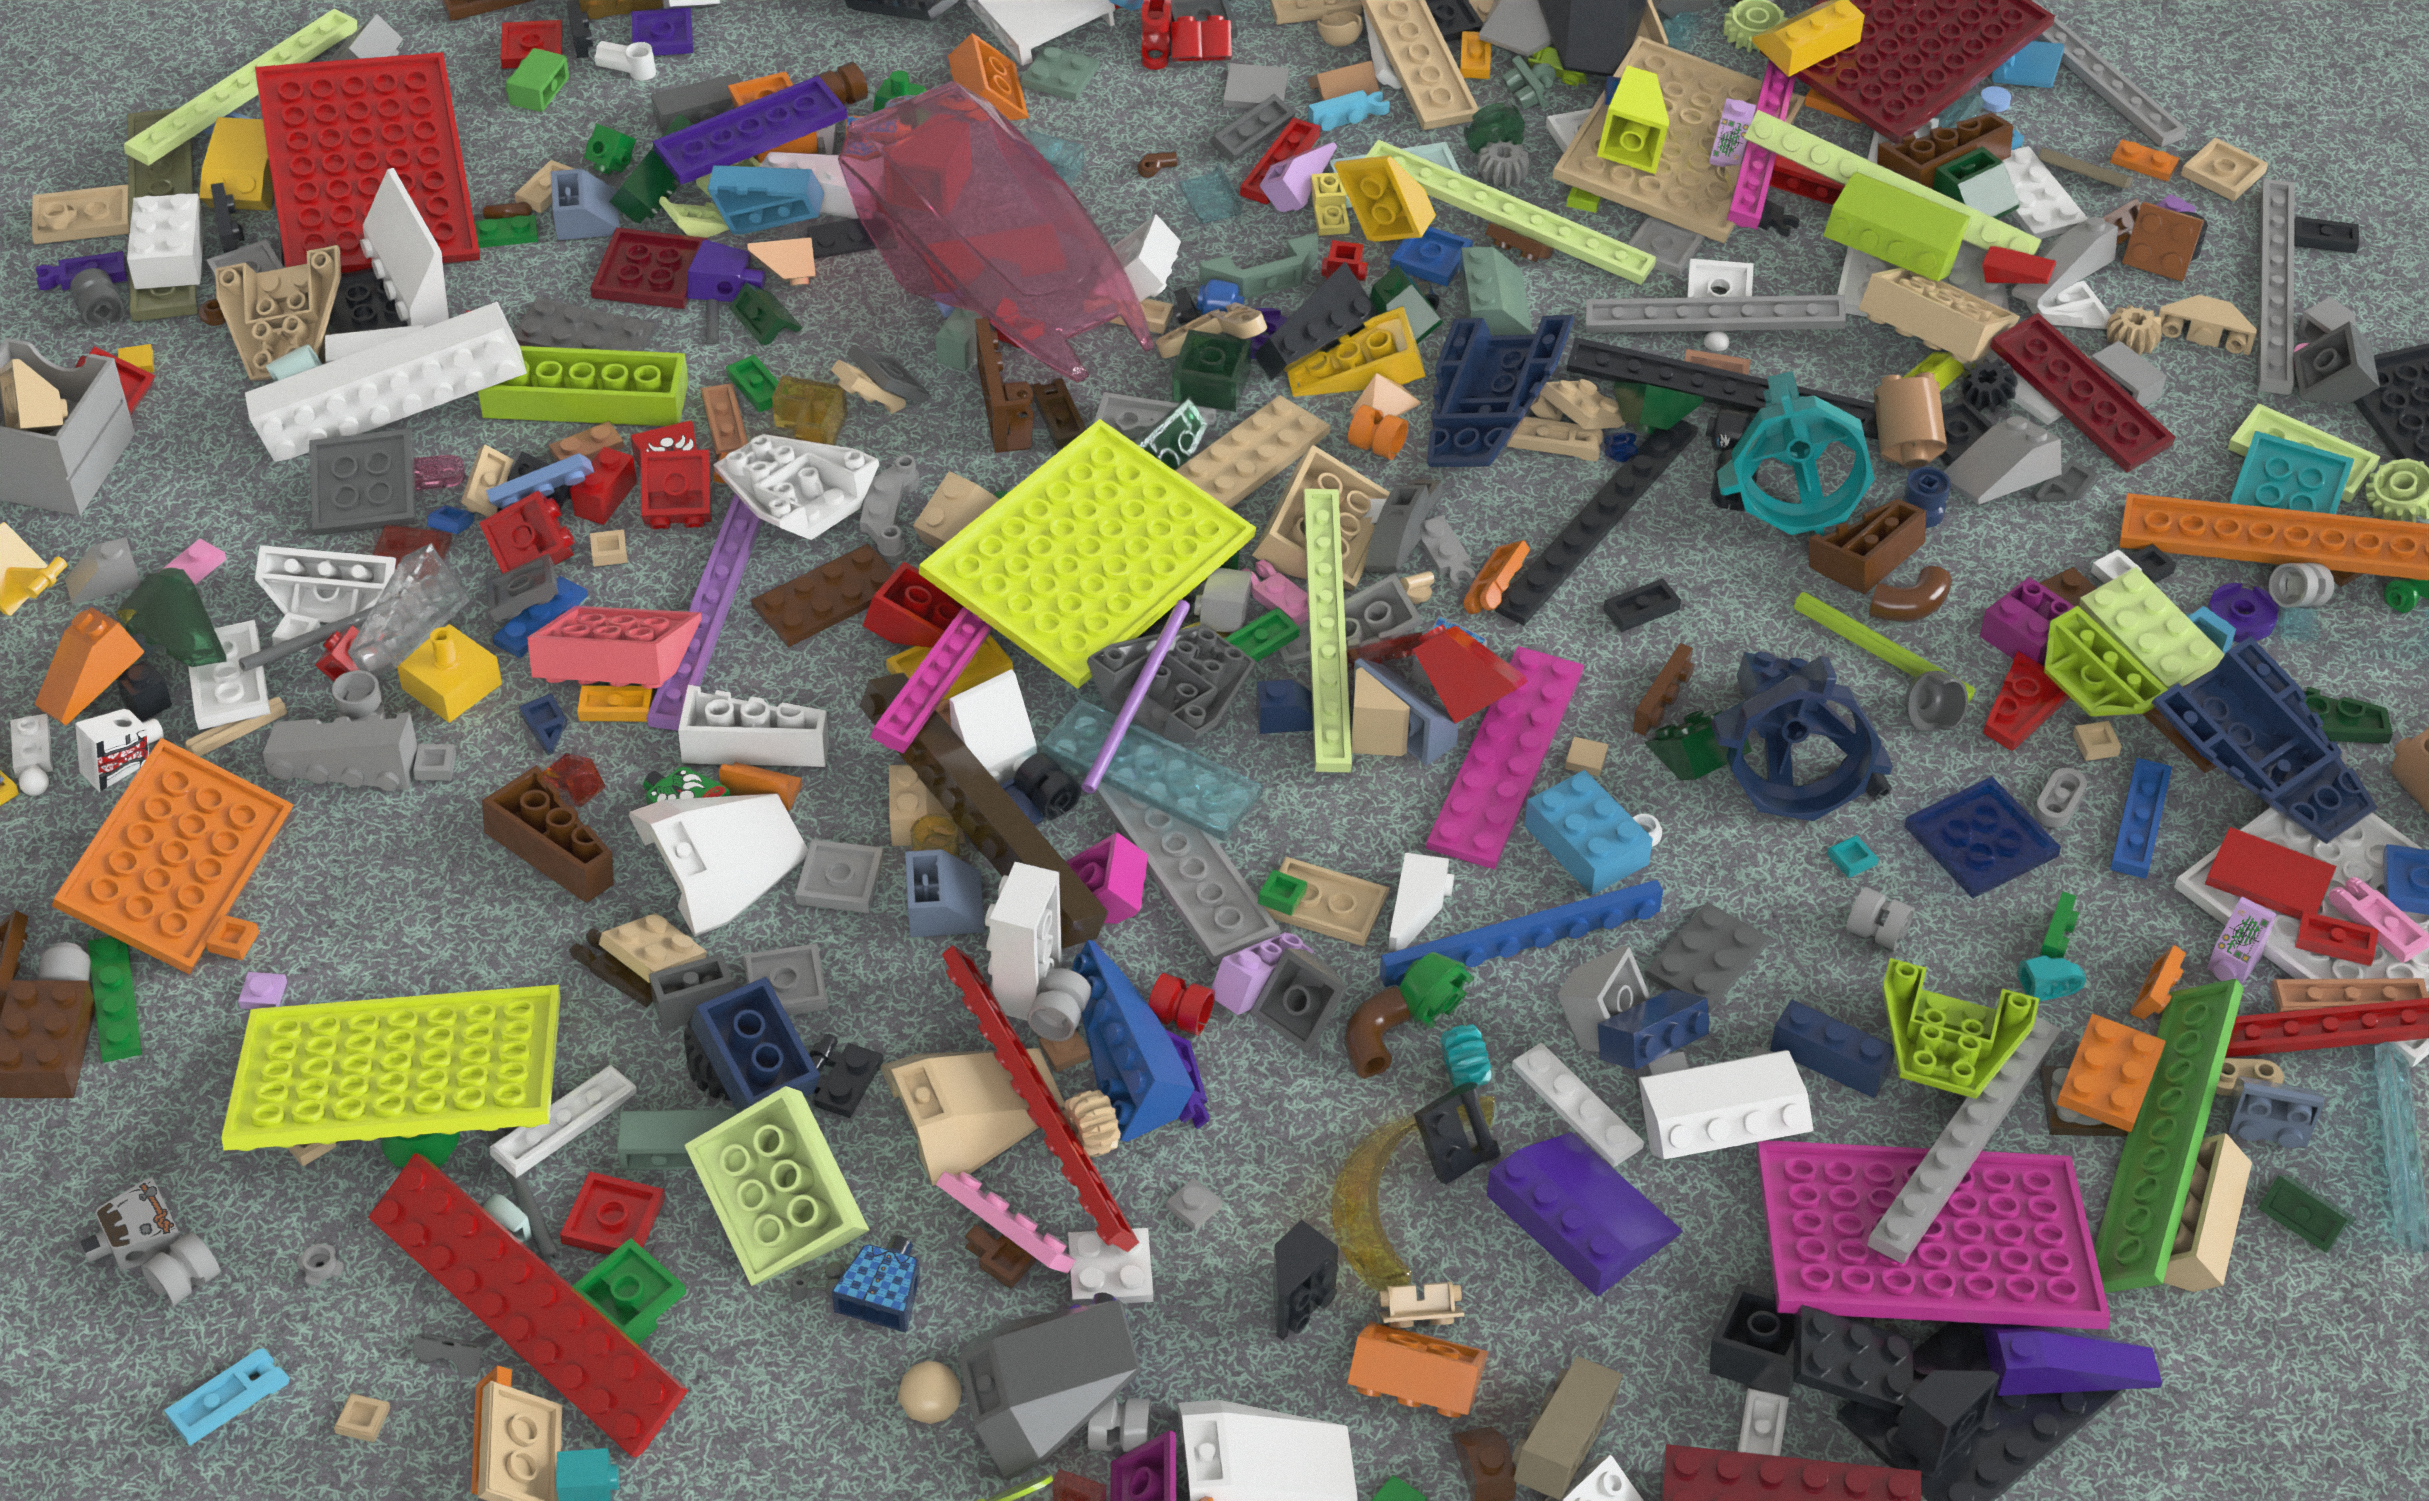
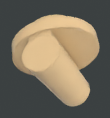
M1427 571L1404 577L1400 580L1413 604H1420L1431 598L1432 590L1430 585L1434 583L1432 572Z

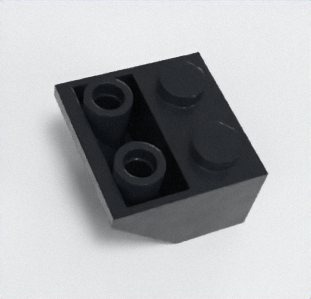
M1302 1219L1275 1244L1273 1296L1276 1336L1282 1341L1288 1336V1329L1295 1334L1300 1333L1307 1326L1311 1317L1310 1314L1319 1306L1323 1309L1329 1306L1337 1294L1338 1246Z

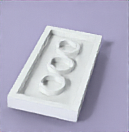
M2029 146L2011 150V157L2003 160L2020 202L2019 209L2010 213L2026 233L2042 239L2066 233L2088 219Z
M255 620L184 635L195 720L199 730L220 727L227 723L255 719L262 715L271 714L263 665L243 672L238 662L240 658L261 651Z

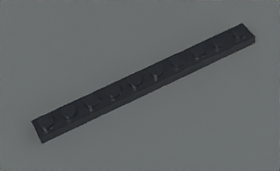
M1577 337L1574 338L1567 363V371L1614 382L1648 384L1704 397L1703 401L1754 413H1758L1761 408L1766 407L1763 390L1769 389L1768 380ZM1797 386L1800 397L1814 395L1860 419L1864 436L1879 440L1875 403Z
M1681 419L1668 430L1656 429L1654 434L1648 437L1501 598L1500 604L1495 608V612L1525 626L1698 433V427Z

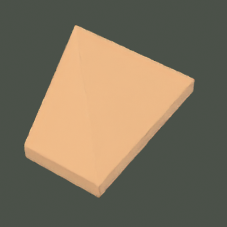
M1376 373L1351 408L1350 414L1354 417L1359 407L1366 404L1382 410L1384 417L1387 414L1398 417L1420 405L1421 402L1400 384Z

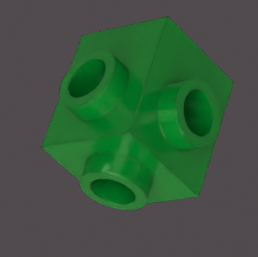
M596 123L593 134L587 142L584 158L594 162L593 169L610 175L612 170L622 173L631 161L632 150L637 139Z

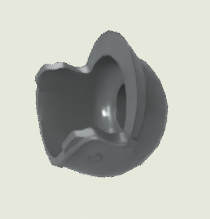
M1928 671L1917 676L1909 684L1905 694V704L1909 718L1918 730L1924 732L1931 731L1934 728L1953 730L1965 718L1968 707V694L1965 685L1949 673Z

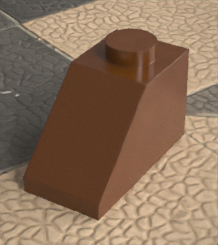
M1492 1426L1452 1434L1472 1501L1514 1500L1517 1482L1513 1480L1516 1468L1514 1462H1512V1455L1507 1440Z

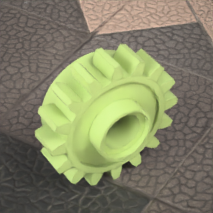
M1743 0L1738 2L1735 7L1731 6L1729 13H1725L1723 35H1728L1727 41L1729 43L1736 41L1735 48L1737 49L1744 46L1747 47L1748 53L1752 49H1757L1760 53V49L1752 42V37L1788 20V18L1784 17V11L1771 1Z
M2409 458L2392 460V462L2385 465H2380L2377 473L2370 474V483H2366L2367 506L2373 507V514L2375 516L2383 514L2385 520H2392L2393 518L2397 519V521H2404L2409 519L2410 522L2416 523V517L2419 516L2426 520L2429 519V468L2424 465L2423 461L2418 462Z

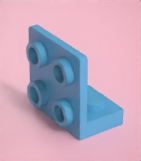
M2031 41L1992 72L1993 82L2045 88L2053 87L2064 52V44Z

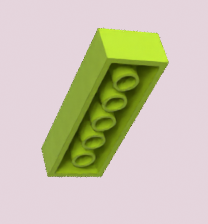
M520 346L527 373L478 391L483 418L605 423L609 421L611 424L669 426L680 423L689 381L685 353Z

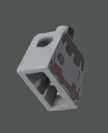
M150 1177L98 1207L95 1215L101 1232L79 1242L89 1263L112 1253L120 1271L144 1264L159 1252L169 1254L171 1252L170 1244L178 1240L180 1234L153 1177Z

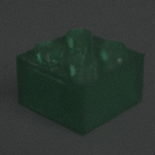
M1189 329L1172 371V401L1236 412L1251 371L1252 340Z

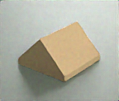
M1362 667L1356 670L1351 753L1402 756L1407 753L1410 707Z

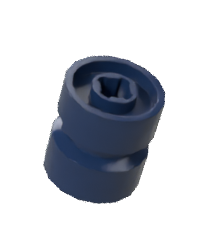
M1924 466L1915 468L1907 477L1904 490L1905 495L1902 500L1926 510V528L1937 526L1944 518L1946 500H1948L1951 487L1950 479L1940 469Z

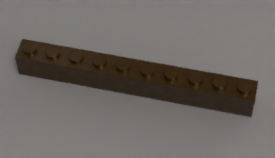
M904 672L868 681L859 707L874 725L877 724L908 682L909 678ZM934 710L904 753L898 752L899 755L913 768L924 785L1002 877L1004 875L1009 876L1015 862L1059 872L1062 949L1084 943L1087 940L1097 939L1108 911L941 715Z

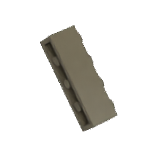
M1579 1356L1575 1358L1569 1370L1562 1368L1556 1380L1554 1392L1548 1391L1540 1410L1541 1416L1535 1414L1530 1422L1526 1434L1528 1439L1520 1438L1516 1445L1512 1462L1518 1465L1513 1481L1561 1501L1616 1403L1623 1374Z

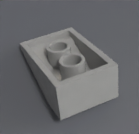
M2010 417L2005 422L1992 426L1943 472L1950 479L1951 489L1979 505L2062 475L2061 439L2024 417Z

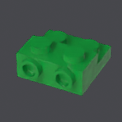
M631 1238L572 1286L637 1345L658 1328L656 1319L686 1294L685 1285Z

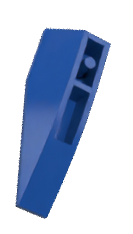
M1087 940L1082 951L1076 955L1071 970L1084 977L1091 986L1092 994L1081 1015L1098 1090L1109 1097L1112 1108H1115V1115L1119 1121L1118 1129L1121 1133L1120 1140L1128 1142L1178 1119L1195 1087L1170 1037L1142 995L1094 941Z

